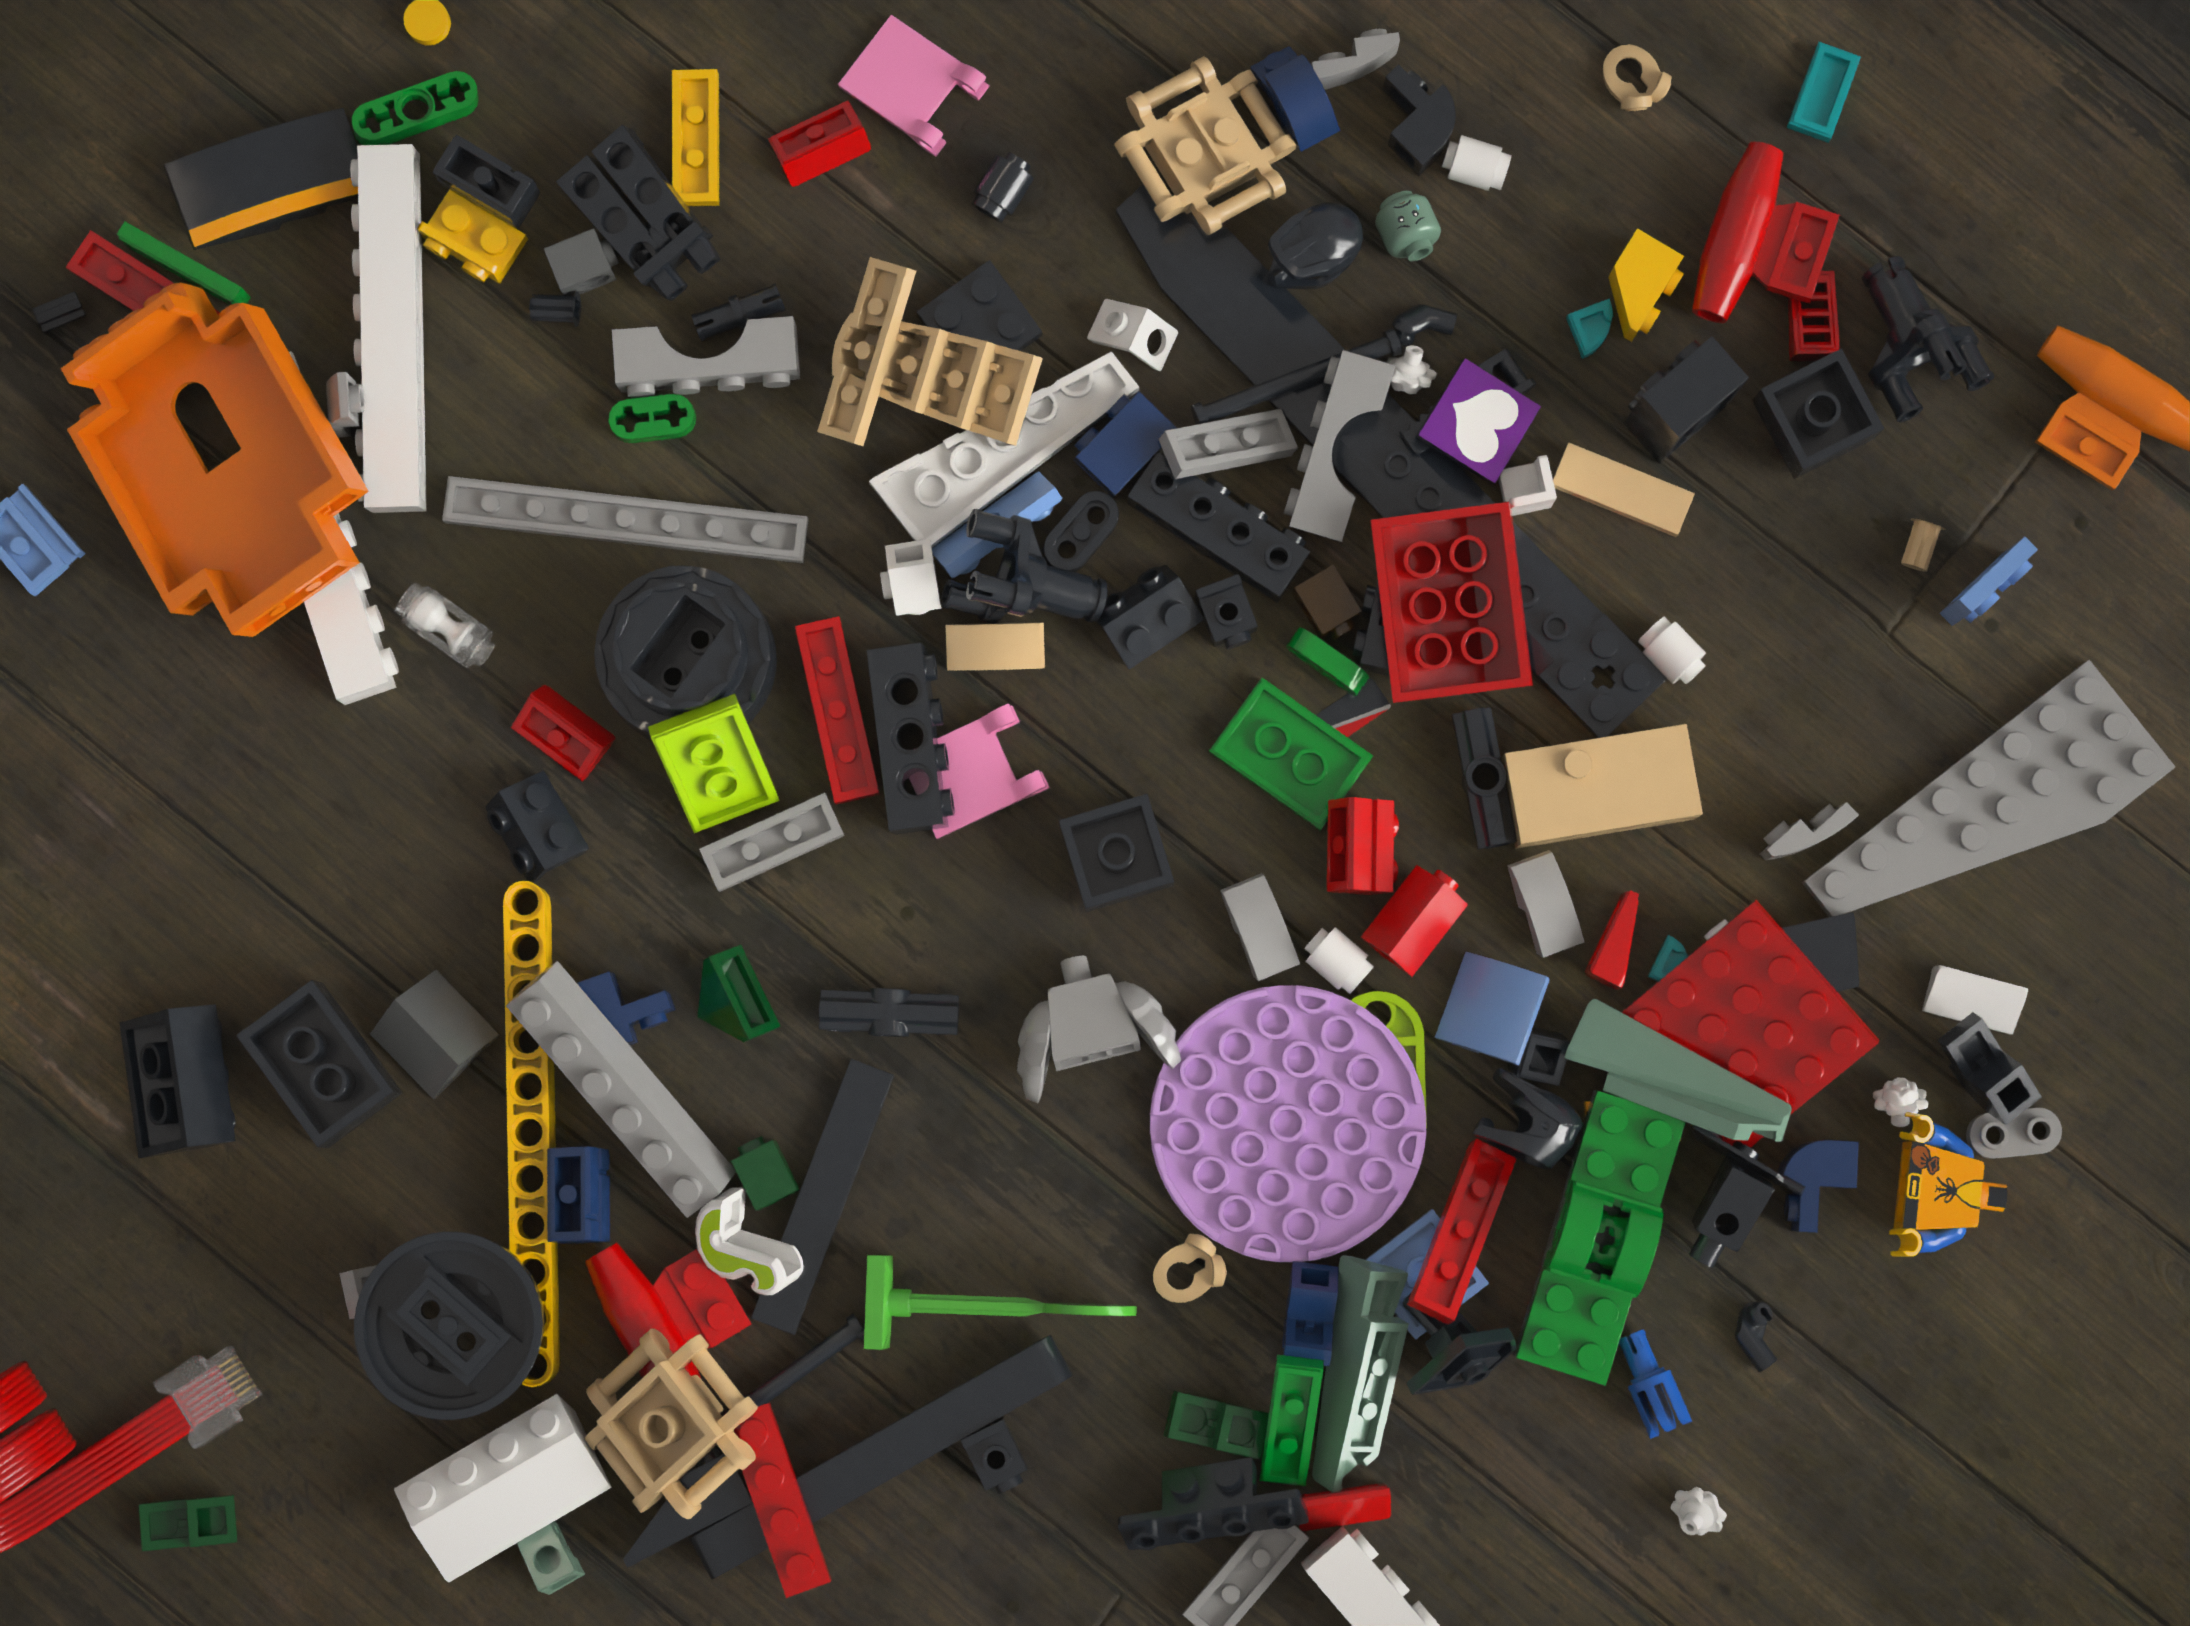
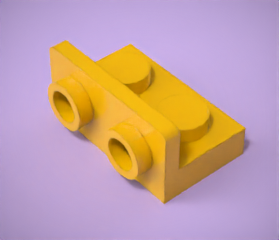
M450 189L428 224L421 221L417 228L425 239L423 246L444 260L447 259L449 254L464 262L461 267L463 271L483 283L489 277L500 284L528 240L526 234Z

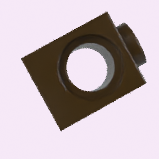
M1334 565L1294 587L1293 597L1317 637L1321 640L1331 635L1332 639L1336 641L1357 628L1354 621L1360 617L1362 611Z

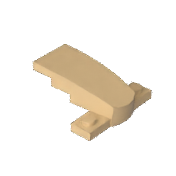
M870 257L854 311L850 313L842 325L835 341L832 356V375L834 378L817 432L864 446L879 396L912 411L1016 446L1043 358L938 328L902 322L916 271Z

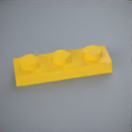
M717 69L672 70V186L687 206H719V74Z

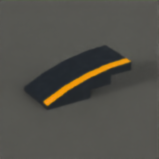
M344 108L252 132L164 165V171L193 250L280 229L282 223L323 214L328 206L358 199V187H353L350 172L351 160L358 159L357 144Z

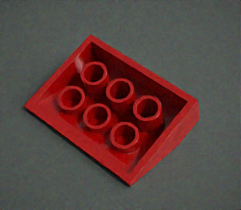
M1509 502L1371 520L1393 703L1533 686L1511 504Z

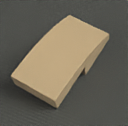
M1044 622L946 625L947 671L1045 668Z

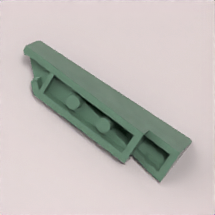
M1592 999L1588 1003L1565 1054L1566 1059L1609 1072L1603 1091L1732 1140L1748 1141L1751 1133L1754 1132L1776 1142H1781L1792 1111L1791 1105L1598 999Z
M1347 1255L1341 1256L1339 1262L1338 1296L1333 1321L1332 1354L1330 1366H1326L1312 1472L1313 1479L1331 1492H1337L1343 1488L1341 1486L1343 1477L1357 1464L1368 1466L1379 1455L1409 1323L1399 1317H1393L1407 1281L1408 1273L1401 1269Z

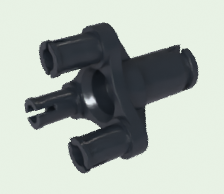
M1895 256L1888 258L1890 270L1884 272L1883 266L1879 262L1864 273L1862 281L1865 287L1870 288L1869 294L1890 331L1886 337L1887 342L1873 368L1868 373V377L1874 388L1882 391L1895 415L1896 421L1901 423L1912 419L1923 410L1922 404L1919 403L1906 379L1909 371L1932 361L1941 380L1950 379V371H1952L1954 377L1960 374L1968 391H1975L1986 386L1995 376L1990 371L1976 346L1979 340L1972 327H1957L1949 324L1944 314H1941L1939 310L1930 309L1910 271L1904 269L1906 265L1903 258Z
M979 509L972 510L967 522V537H975L1002 544L1005 549L1003 558L995 577L974 571L970 579L975 581V584L968 582V585L949 579L942 591V608H950L978 615L980 621L997 624L1007 613L1022 617L1026 613L1031 614L1035 609L1075 619L1084 617L1085 621L1091 623L1098 621L1107 599L1106 580L1100 578L1092 580L1091 576L1048 566L1045 558L1041 555L1031 519L1016 515L1006 518L983 512Z

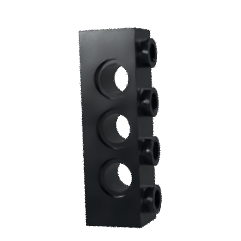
M922 643L867 650L889 831L898 835L948 827L947 816L955 815L952 790L951 788L944 789L941 771L949 770V758L946 744H938L936 726L943 725L944 721L940 698L933 699L931 681L938 680L934 653L927 654V648ZM904 683H915L918 687L916 699L908 705L898 704L896 700L897 689ZM911 727L921 728L924 734L922 744L914 750L904 749L901 743L903 733ZM916 772L927 773L929 777L927 790L920 795H911L907 789L909 777Z

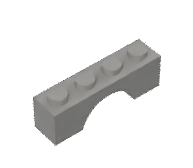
M793 316L748 319L740 339L733 347L718 356L705 359L687 357L675 351L664 340L657 326L612 330L615 384L621 393L627 392L628 397L631 398L654 396L655 390L673 389L674 394L680 395L695 394L700 392V387L716 385H718V390L738 391L745 388V383L763 382V386L767 388H780L789 386L790 380L800 379L797 326Z
M1346 350L1342 351L1340 358L1331 356L1324 383L1332 385L1327 402L1320 400L1317 402L1310 425L1319 429L1314 446L1304 445L1297 468L1298 471L1305 472L1300 490L1291 488L1284 514L1292 516L1290 527L1342 542L1355 496L1342 485L1334 471L1332 462L1333 444L1337 434L1349 420L1365 412L1383 409L1395 365Z

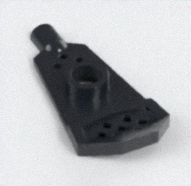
M1687 1123L1696 1140L1729 1157L1768 1180L1782 1185L1800 1196L1803 1195L1806 1186L1788 1176L1780 1175L1758 1162L1759 1154L1752 1148L1739 1141H1734L1731 1146L1721 1140L1718 1134Z

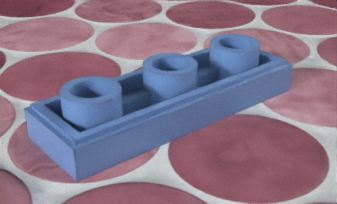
M1038 471L983 512L1006 518L1016 515L1031 519V522L1040 521L1052 512L1053 506L1059 503L1062 497L1057 489ZM966 523L932 548V553L937 563L951 578H955L959 574H967L974 570L981 558L995 548L1003 547V545L975 537H967Z

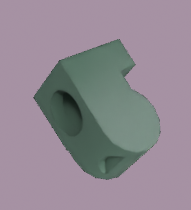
M555 1521L517 1542L539 1592L550 1595L585 1575L578 1559L573 1556Z

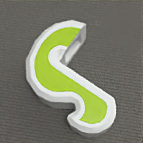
M730 1188L702 1207L697 1216L695 1235L698 1253L707 1268L718 1276L734 1280L750 1274L754 1278V1282L751 1285L753 1291L762 1295H774L799 1278L803 1271L802 1257L794 1245L741 1230V1223L745 1212L746 1191L744 1188Z

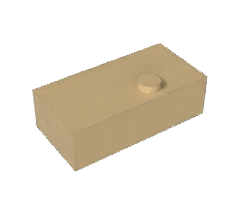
M1687 724L1505 753L1501 757V762L1507 772L1506 788L1517 840L1514 843L1515 849L1695 820L1703 814Z

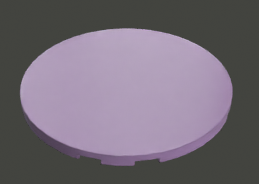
M1298 985L1262 987L1240 993L1212 1007L1196 1019L1177 1040L1176 1044L1179 1048L1181 1061L1173 1069L1169 1068L1165 1063L1163 1064L1152 1095L1150 1109L1151 1145L1155 1163L1165 1188L1174 1203L1196 1228L1212 1240L1245 1256L1273 1262H1302L1333 1256L1350 1249L1380 1229L1393 1216L1411 1189L1421 1165L1426 1140V1110L1420 1080L1412 1061L1398 1039L1377 1017L1351 1000L1322 989Z

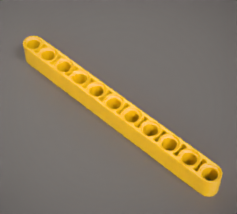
M519 881L507 889L503 900L509 1251L524 1265L531 1259H537L545 1268V1277L537 1287L546 1315L539 1354L543 1355L546 1359L547 1369L541 1378H533L528 1374L522 1382L524 1386L537 1387L552 1381L559 1372L558 1243L548 1242L547 1149L556 1148L554 1062L540 1045L532 1053L527 1054L522 1051L519 1045V1038L526 1029L506 1005L519 993L520 988L524 984L534 980L552 965L551 901L547 892L533 882ZM534 891L538 897L537 908L531 914L521 915L517 910V899L524 892ZM525 937H535L539 944L538 954L532 960L522 961L517 952L518 944ZM534 1073L541 1080V1092L534 1099L527 1100L520 1092V1083L525 1076ZM534 1119L542 1127V1138L537 1144L528 1146L521 1138V1128L527 1121ZM530 1166L539 1168L544 1178L542 1186L535 1192L526 1190L521 1180L523 1172ZM531 1212H536L544 1220V1231L535 1239L526 1236L522 1227L524 1218Z

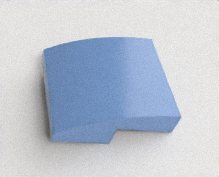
M1465 952L1435 1038L1519 1066L1550 979L1547 976L1514 965Z

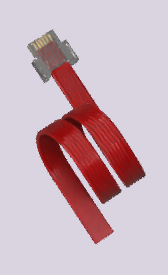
M226 1347L208 1360L203 1355L192 1356L154 1381L153 1384L158 1392L169 1395L8 1500L6 1499L70 1453L76 1446V1440L65 1426V1422L62 1421L55 1408L39 1414L1 1438L0 1553L43 1530L189 1434L188 1441L194 1449L207 1445L242 1422L243 1419L238 1411L263 1394L257 1388L235 1353L234 1347ZM20 1361L0 1373V1433L31 1412L47 1397V1393L43 1390V1386L39 1384L40 1382L36 1379L35 1374L32 1373V1369L27 1361Z

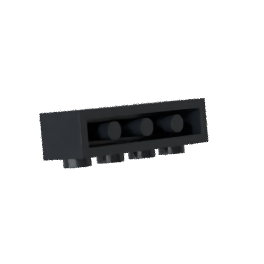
M1158 451L1129 493L1127 504L1232 574H1239L1241 580L1278 604L1309 557L1310 551L1304 548L1306 541L1287 528H1283L1280 532L1267 524L1268 516L1254 505L1245 503L1242 507L1228 498L1231 492L1212 478H1208L1206 482L1195 475L1175 479L1166 456Z

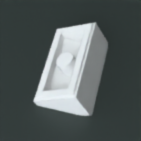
M1938 965L1932 968L1922 1011L1960 1022L1974 1012L1984 1020L1989 1029L2013 1035L2027 998L2028 988Z

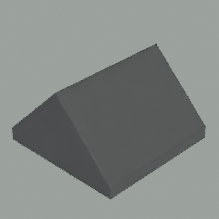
M438 970L433 971L394 999L370 1033L432 1099H436L500 1036L490 1023Z

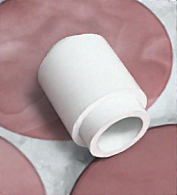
M1461 135L1459 143L1449 142L1442 167L1450 170L1448 179L1489 191L1490 187L1501 190L1512 155L1501 152L1502 147Z
M1665 616L1657 621L1638 641L1645 648L1643 654L1672 684L1676 683L1679 679L1685 684L1689 683L1706 666L1701 661L1706 652L1677 622L1671 624Z
M1336 927L1330 933L1321 928L1304 948L1311 954L1305 962L1336 989L1339 990L1342 987L1349 994L1374 967L1366 960L1368 955Z

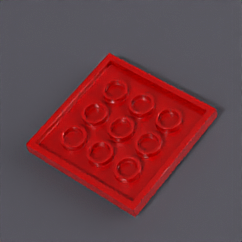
M1757 900L1753 901L1621 1012L1785 1101L1792 1107L1791 1114L1879 1043L1876 1035ZM1752 1132L1747 1141L1732 1140L1719 1135L1721 1140L1731 1146L1734 1141H1739L1748 1147H1752L1764 1137Z

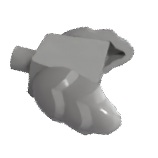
M1083 955L1067 958L1060 963L1065 984L1048 989V1000L1038 1003L1029 1012L1018 1037L1020 1054L1017 1072L1022 1078L1026 1099L1039 1103L1042 1096L1051 1052L1056 1071L1139 1051L1141 1050L1139 1033L1169 1068L1173 1069L1181 1061L1179 1048L1175 1042L1176 1030L1163 1015L1160 1003L1145 989L1136 984L1126 981L1115 983L1111 974L1092 977L1087 957Z

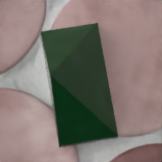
M738 945L703 960L698 1018L744 1043L776 1030L781 1026L742 945Z

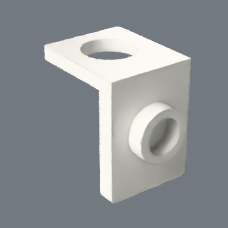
M1105 299L1087 339L1096 344L1131 352L1154 370L1161 371L1178 335V331L1148 308ZM1155 329H1158L1162 337L1161 345L1156 353L1150 354L1147 348V341L1149 335Z

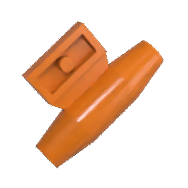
M2058 325L2052 330L2040 348L2037 357L2078 393L2058 405L2036 439V444L2110 490L2116 489L2140 452L2141 432L2190 452V401L2169 383L2107 345Z

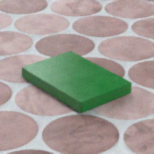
M1264 678L1259 680L1209 750L1211 755L1319 831L1328 821V800L1344 798L1373 758L1372 754Z

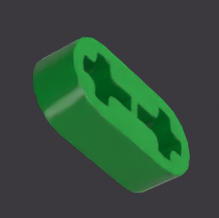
M666 394L619 401L612 407L608 422L612 432L619 440L625 443H641L686 436L693 430L696 424V413L692 404L680 394ZM678 405L681 412L687 413V417L680 418V426L672 427L669 420H656V416L670 414V406ZM630 410L634 412L637 418L649 417V421L636 423L634 426L635 431L627 432L624 425H618V421L624 420L626 412Z
M1299 627L1286 645V648L1297 658L1354 696H1357L1369 679V675L1361 667L1304 628Z

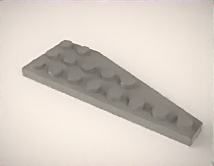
M2088 660L1809 876L1802 884L1828 917L1842 915L2105 823L2173 770L2175 765L2093 663Z

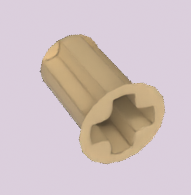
M1911 519L1914 521V525L1901 564L1915 570L1927 572L1940 530L1946 529L1927 521Z

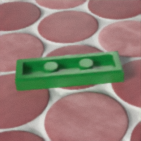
M125 221L116 234L118 239L130 250L192 285L202 288L208 294L228 305L235 303L247 304L251 298L241 286Z
M1277 1354L1259 1481L1306 1486L1324 1360Z

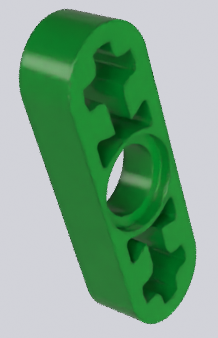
M453 71L360 105L352 115L354 135L362 145H389L466 117L476 109L479 102L476 82L465 72ZM458 87L461 92H465V100L457 102L454 97H450V89ZM437 93L438 101H441L442 110L436 111L435 101L431 94ZM420 100L429 109L423 118L413 120L403 114L404 106L409 101ZM393 108L395 109L396 118L399 123V126L394 127L392 118H390L389 110ZM374 117L375 121L380 123L381 131L372 133L370 128H366V120L368 118Z

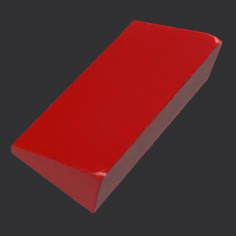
M849 100L768 138L792 187L798 186L871 150L864 127Z
M547 685L541 686L530 694L510 727L582 782L595 768L616 738L612 733Z
M1383 1482L1343 1488L1337 1492L1322 1491L1302 1494L1301 1496L1309 1513V1522L1300 1524L1299 1528L1301 1531H1309L1388 1519L1391 1516L1390 1488Z

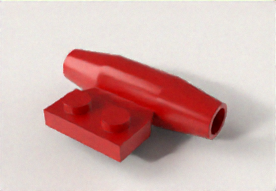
M1750 142L1723 190L1700 258L1692 312L1704 320L1726 323L1752 275L1768 291L1806 303L1811 302L1840 215L1800 202L1776 206L1784 153L1773 145L1763 142Z
M617 1242L585 1261L604 1314L628 1355L640 1345V1338L650 1329H656L666 1337L670 1350L674 1354L687 1341L698 1334H701L709 1344L708 1348H713L751 1325L749 1318L726 1279L707 1268L697 1249L666 1266L654 1285H652ZM652 1360L639 1371L641 1378L655 1367ZM691 1361L685 1367V1370L690 1376L698 1375L701 1378L697 1367Z

